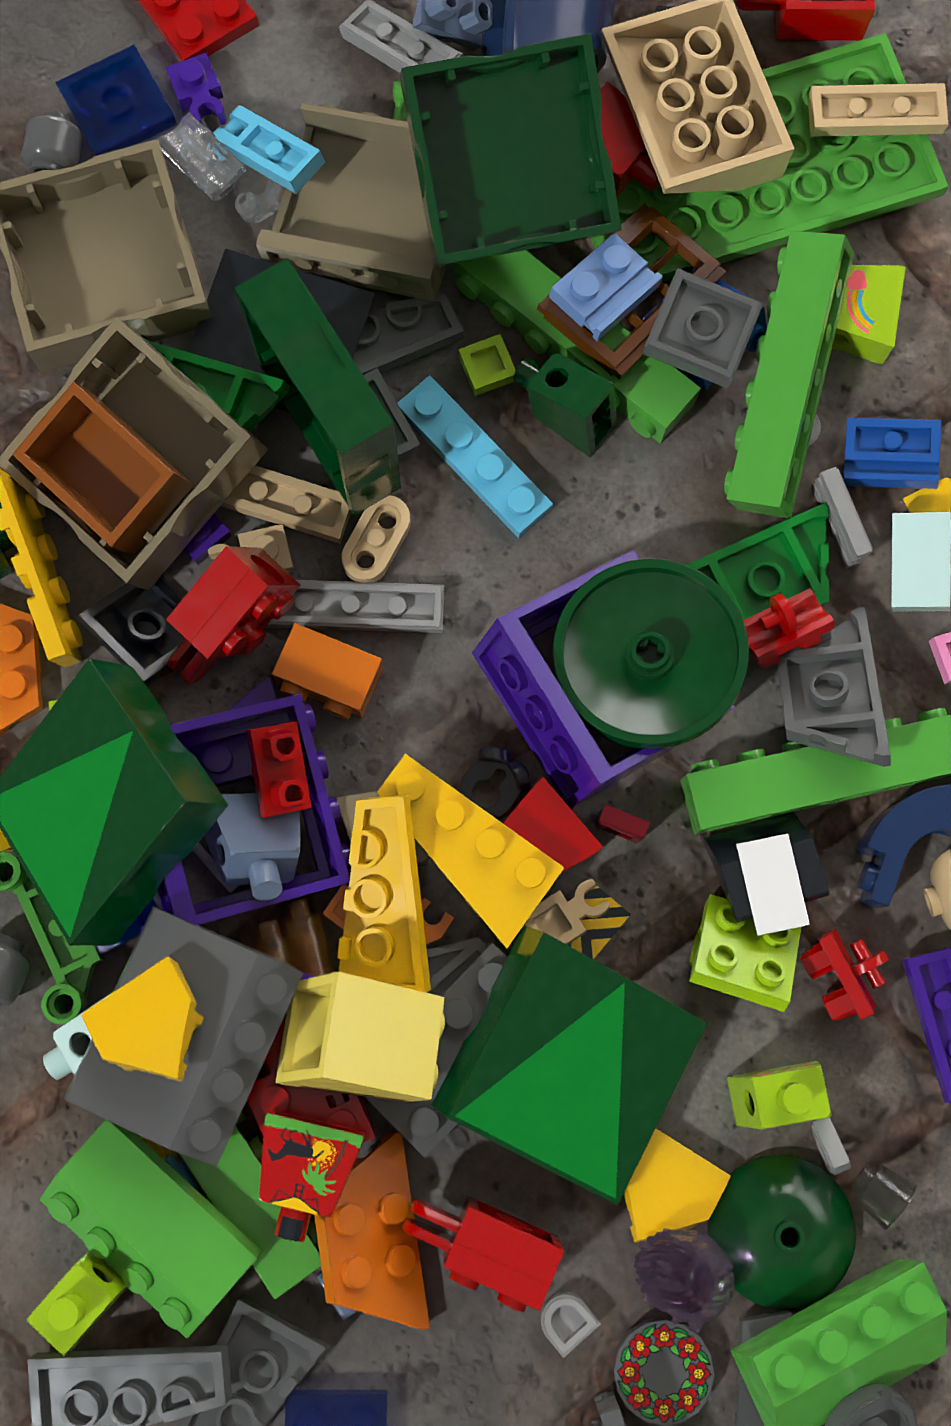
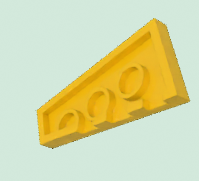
M0 468V503L2 509H0V530H6L11 542L17 546L19 553L15 554L11 560L16 574L28 590H33L34 596L27 599V604L49 661L64 668L82 662L78 647L83 645V640L76 622L70 620L66 607V604L70 603L68 588L64 580L57 576L53 561L58 559L56 546L48 533L45 534L41 518L46 515L44 505L40 504L16 480Z
M407 794L359 799L356 801L349 856V864L352 865L349 888L345 890L343 910H346L343 937L339 939L337 958L340 959L339 972L428 993L431 990L410 796Z

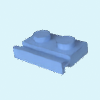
M614 233L552 286L549 298L582 328L586 326L593 333L592 337L598 342L660 286L663 276L659 272L654 274L647 267L648 262Z

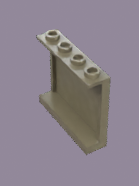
M302 103L300 109L306 126L301 140L319 149L325 163L297 194L285 188L272 231L261 229L256 242V247L262 260L277 264L288 258L294 269L344 284L436 302L446 266L436 267L433 261L408 121L383 118L372 112L355 113L339 110L328 104L317 106Z

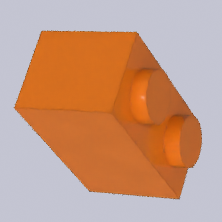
M294 623L272 672V676L276 683L281 685L279 691L288 697L301 694L303 702L306 701L307 697H311L325 703L322 708L324 711L341 719L349 720L351 714L363 718L384 670V665L380 657Z

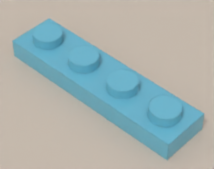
M430 375L397 403L407 422L518 538L523 536L552 510L553 503Z

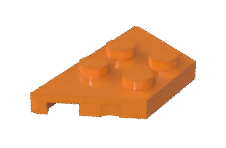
M0 603V736L9 731L13 724L25 722L43 710L39 635L31 614Z
M400 1132L386 1133L380 1138L381 1143L364 1158L356 1159L332 1216L325 1217L314 1214L326 1303L359 1311L363 1314L393 1321L410 1328L426 1330L430 1329L418 1240L402 1229L406 1218L414 1219V1213L410 1209L412 1199L403 1137Z

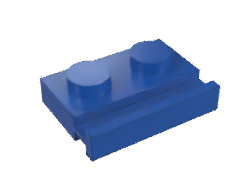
M847 418L843 477L845 485L937 489L939 483L941 420Z

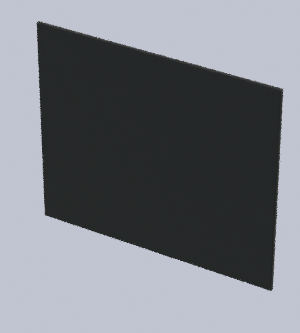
M225 248L207 297L212 317L198 322L188 350L189 353L264 374L259 367L251 342V335L243 317L235 287L276 263ZM296 270L353 359L376 293ZM281 401L274 407L275 409L288 412Z

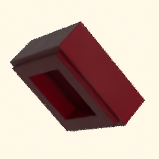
M604 805L595 825L600 830L637 844L645 838L650 822Z

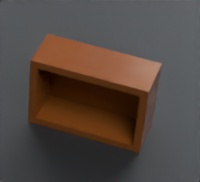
M74 381L12 454L108 545L132 556L146 542L143 536L147 532L153 534L194 486L190 480L99 397Z

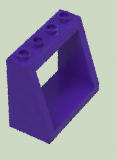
M635 550L497 618L472 651L474 658L557 793L570 809L580 805L676 747L659 749L635 748L608 764L532 641L535 637L558 624L568 601L590 578L611 566L640 559Z
M301 694L171 724L170 727L181 744L188 749L243 734L248 729L297 721L312 808L301 810L317 871L296 876L289 883H281V894L272 900H257L252 894V889L192 904L182 862L180 861L169 871L157 889L163 911L199 925L350 882L348 873L351 872L352 866L349 864L350 850L346 843H340L336 828L337 825L341 824L340 810L334 797L328 798L324 779L329 777L326 758L321 750L316 751L311 734L316 732L315 716L311 706L303 704Z

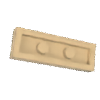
M945 83L811 86L808 94L811 137L944 134L949 125Z
M254 466L221 505V507L278 525L283 524L285 527L339 544L351 515L350 509L338 491L258 466Z

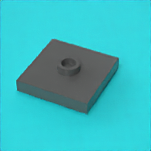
M677 268L642 354L728 389L763 303Z

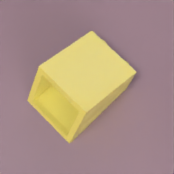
M342 972L300 980L287 1009L275 1083L402 1102L432 1100V1092L438 1080L436 1061L439 1039L445 1027V1017L443 1014L445 997Z

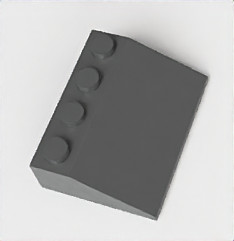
M153 906L114 992L167 956L178 963L197 1002L195 1011L204 1017L201 1026H198L193 1031L183 1063L188 1065L183 1080L181 1082L167 1079L162 1075L133 1070V1072L124 1070L118 1065L102 1059L91 1039L64 1098L68 1102L161 1146L217 1167L303 973L284 961Z

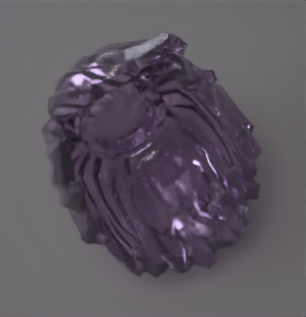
M663 1229V1232H657L655 1236L647 1237V1241L639 1242L641 1251L635 1255L633 1265L639 1277L635 1280L638 1285H641L640 1289L641 1293L644 1294L643 1298L660 1311L671 1315L674 1324L688 1322L690 1331L699 1332L705 1323L713 1320L726 1309L733 1297L735 1278L732 1272L733 1266L728 1261V1255L724 1253L715 1240L703 1232L694 1230Z

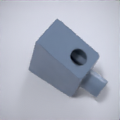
M257 793L221 794L228 803V807L204 837L223 882L229 886L251 885L252 894L257 900L268 901L278 897L282 892L281 883H289L295 876L300 854V811L264 818L260 814Z

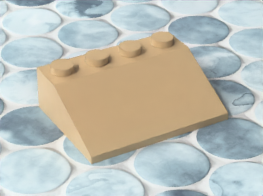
M696 0L601 30L602 39L664 194L743 190L783 177L794 152V146L733 0Z

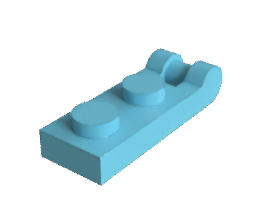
M240 105L229 115L230 122L224 128L218 127L209 136L210 143L220 154L225 157L232 156L295 194L304 187L325 163L319 149Z

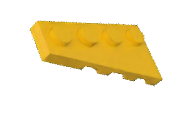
M405 754L377 791L378 797L409 794L415 841L419 843L436 866L450 880L507 949L564 867Z

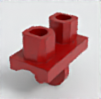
M810 588L788 599L781 593H778L769 598L770 608L743 620L748 637L749 652L757 664L764 669L778 663L782 654L796 647L807 649L820 643L821 636L834 629L833 618L824 611Z
M297 721L246 730L252 767H250L251 774L255 779L261 817L266 818L312 808Z
M836 928L822 934L819 938V943L802 954L800 960L812 980L835 970L843 986L822 996L824 1006L833 1021L849 1018L856 1014L862 1020L875 1013L873 1009L877 1005L861 974L865 973L873 989L885 984L886 981L878 966L888 961L889 957L885 950L871 954L864 940L860 939L850 944L858 960L854 963Z

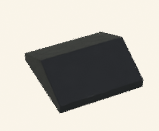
M160 578L149 591L126 583L79 614L78 620L121 664L133 666L144 684L174 672L167 662L186 639L166 620L181 602V599Z
M794 812L704 838L705 847L737 923L752 919L753 914L736 844L788 834L804 902L829 896L830 890L813 838Z

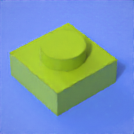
M501 334L458 349V357L474 396L514 382L513 377L516 369Z

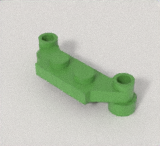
M0 851V891H11L17 895L56 981V984L49 988L42 998V1012L52 1023L66 1024L86 1011L87 996L95 966L104 961V957L98 945L69 946L17 856L9 852ZM12 866L13 876L6 881L5 871L8 867ZM68 995L73 999L74 1003L70 1012H66L63 1007L64 999Z

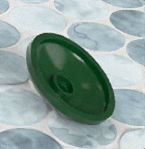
M790 1155L762 1156L736 1168L729 1174L731 1177L707 1222L709 1248L721 1275L739 1294L748 1300L773 1309L801 1308L827 1296L837 1287L847 1273L856 1246L854 1214L842 1188L826 1171L817 1165ZM787 1227H793L796 1231V1239L790 1245L782 1244L780 1239L782 1231Z

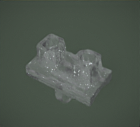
M190 112L182 118L179 125L173 131L162 135L158 139L162 152L213 201L215 199L221 200L235 187V181L246 172L244 165L216 139V136L210 129L204 127Z

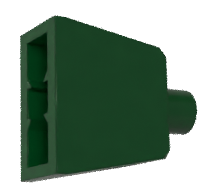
M559 353L552 354L543 366L526 358L516 369L513 381L528 391L531 411L535 418L591 458L618 424L614 383Z

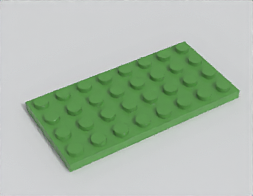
M884 33L762 70L794 146V152L782 178L743 190L664 194L660 184L651 192L632 179L623 192L617 196L621 225L645 203L649 208H655L722 264L787 244L790 231L823 233L943 196L949 186L928 134L815 137L810 135L808 94L811 86L907 84L887 34ZM650 232L633 250L648 262L647 267L649 268L670 247ZM611 234L591 238L594 249L599 247ZM676 253L658 272L663 276V282L673 279L677 268L689 273L694 267Z

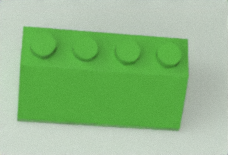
M105 1120L63 1166L39 1199L48 1208L49 1213L55 1220L66 1224L84 1241L85 1246L92 1255L103 1259L122 1277L128 1289L136 1294H140L159 1312L162 1320L169 1327L178 1330L186 1339L263 1252L136 1133L109 1120Z
M896 1258L730 1351L764 1426H822L840 1401L860 1387L873 1384L891 1386L946 1354L947 1310L924 1262Z

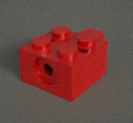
M734 0L742 11H775L776 40L860 41L863 40L875 11V0Z
M226 546L166 619L186 638L169 658L168 666L174 672L182 671L181 678L188 685H192L204 677L219 657H231L244 653L248 655L252 653L265 639L266 634L263 630L273 618L275 620L280 619L293 606L295 599L292 595L301 585L262 548Z
M283 1018L263 1062L268 1076L254 1082L247 1098L263 1137L266 1114L271 1110H277L365 1131L366 1135L363 1143L375 1138L378 1131L362 1096L347 1094L350 1100L346 1101L343 1093L275 1083L286 1018Z
M469 1195L459 1217L423 1200H413L410 1209L414 1213L451 1230L452 1234L449 1235L411 1218L405 1219L402 1229L408 1234L444 1250V1267L451 1270L449 1276L451 1280L476 1291L480 1284L498 1292L496 1299L514 1310L525 1312L528 1305L540 1311L564 1253V1248L557 1235Z

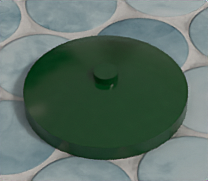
M638 559L623 562L599 572L573 594L566 604L556 627L553 647L554 668L557 682L582 722L591 730L604 738L629 747L643 749L667 748L700 737L718 724L729 712L741 691L746 676L749 659L748 637L743 619L735 603L710 577L678 562L663 559Z

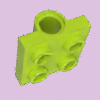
M710 894L705 903L701 925L690 954L689 965L692 966L689 982L784 1012L791 999L801 926L757 935L754 918L737 923L728 900Z

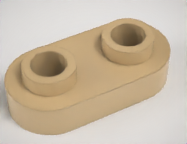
M389 495L365 509L342 551V564L346 574L353 581L376 582L380 580L387 572L407 536L411 524L410 512L407 505L398 497ZM384 517H392L396 520V524L390 529L382 528L379 522ZM367 555L374 559L373 565L369 568H361L357 564L362 556Z

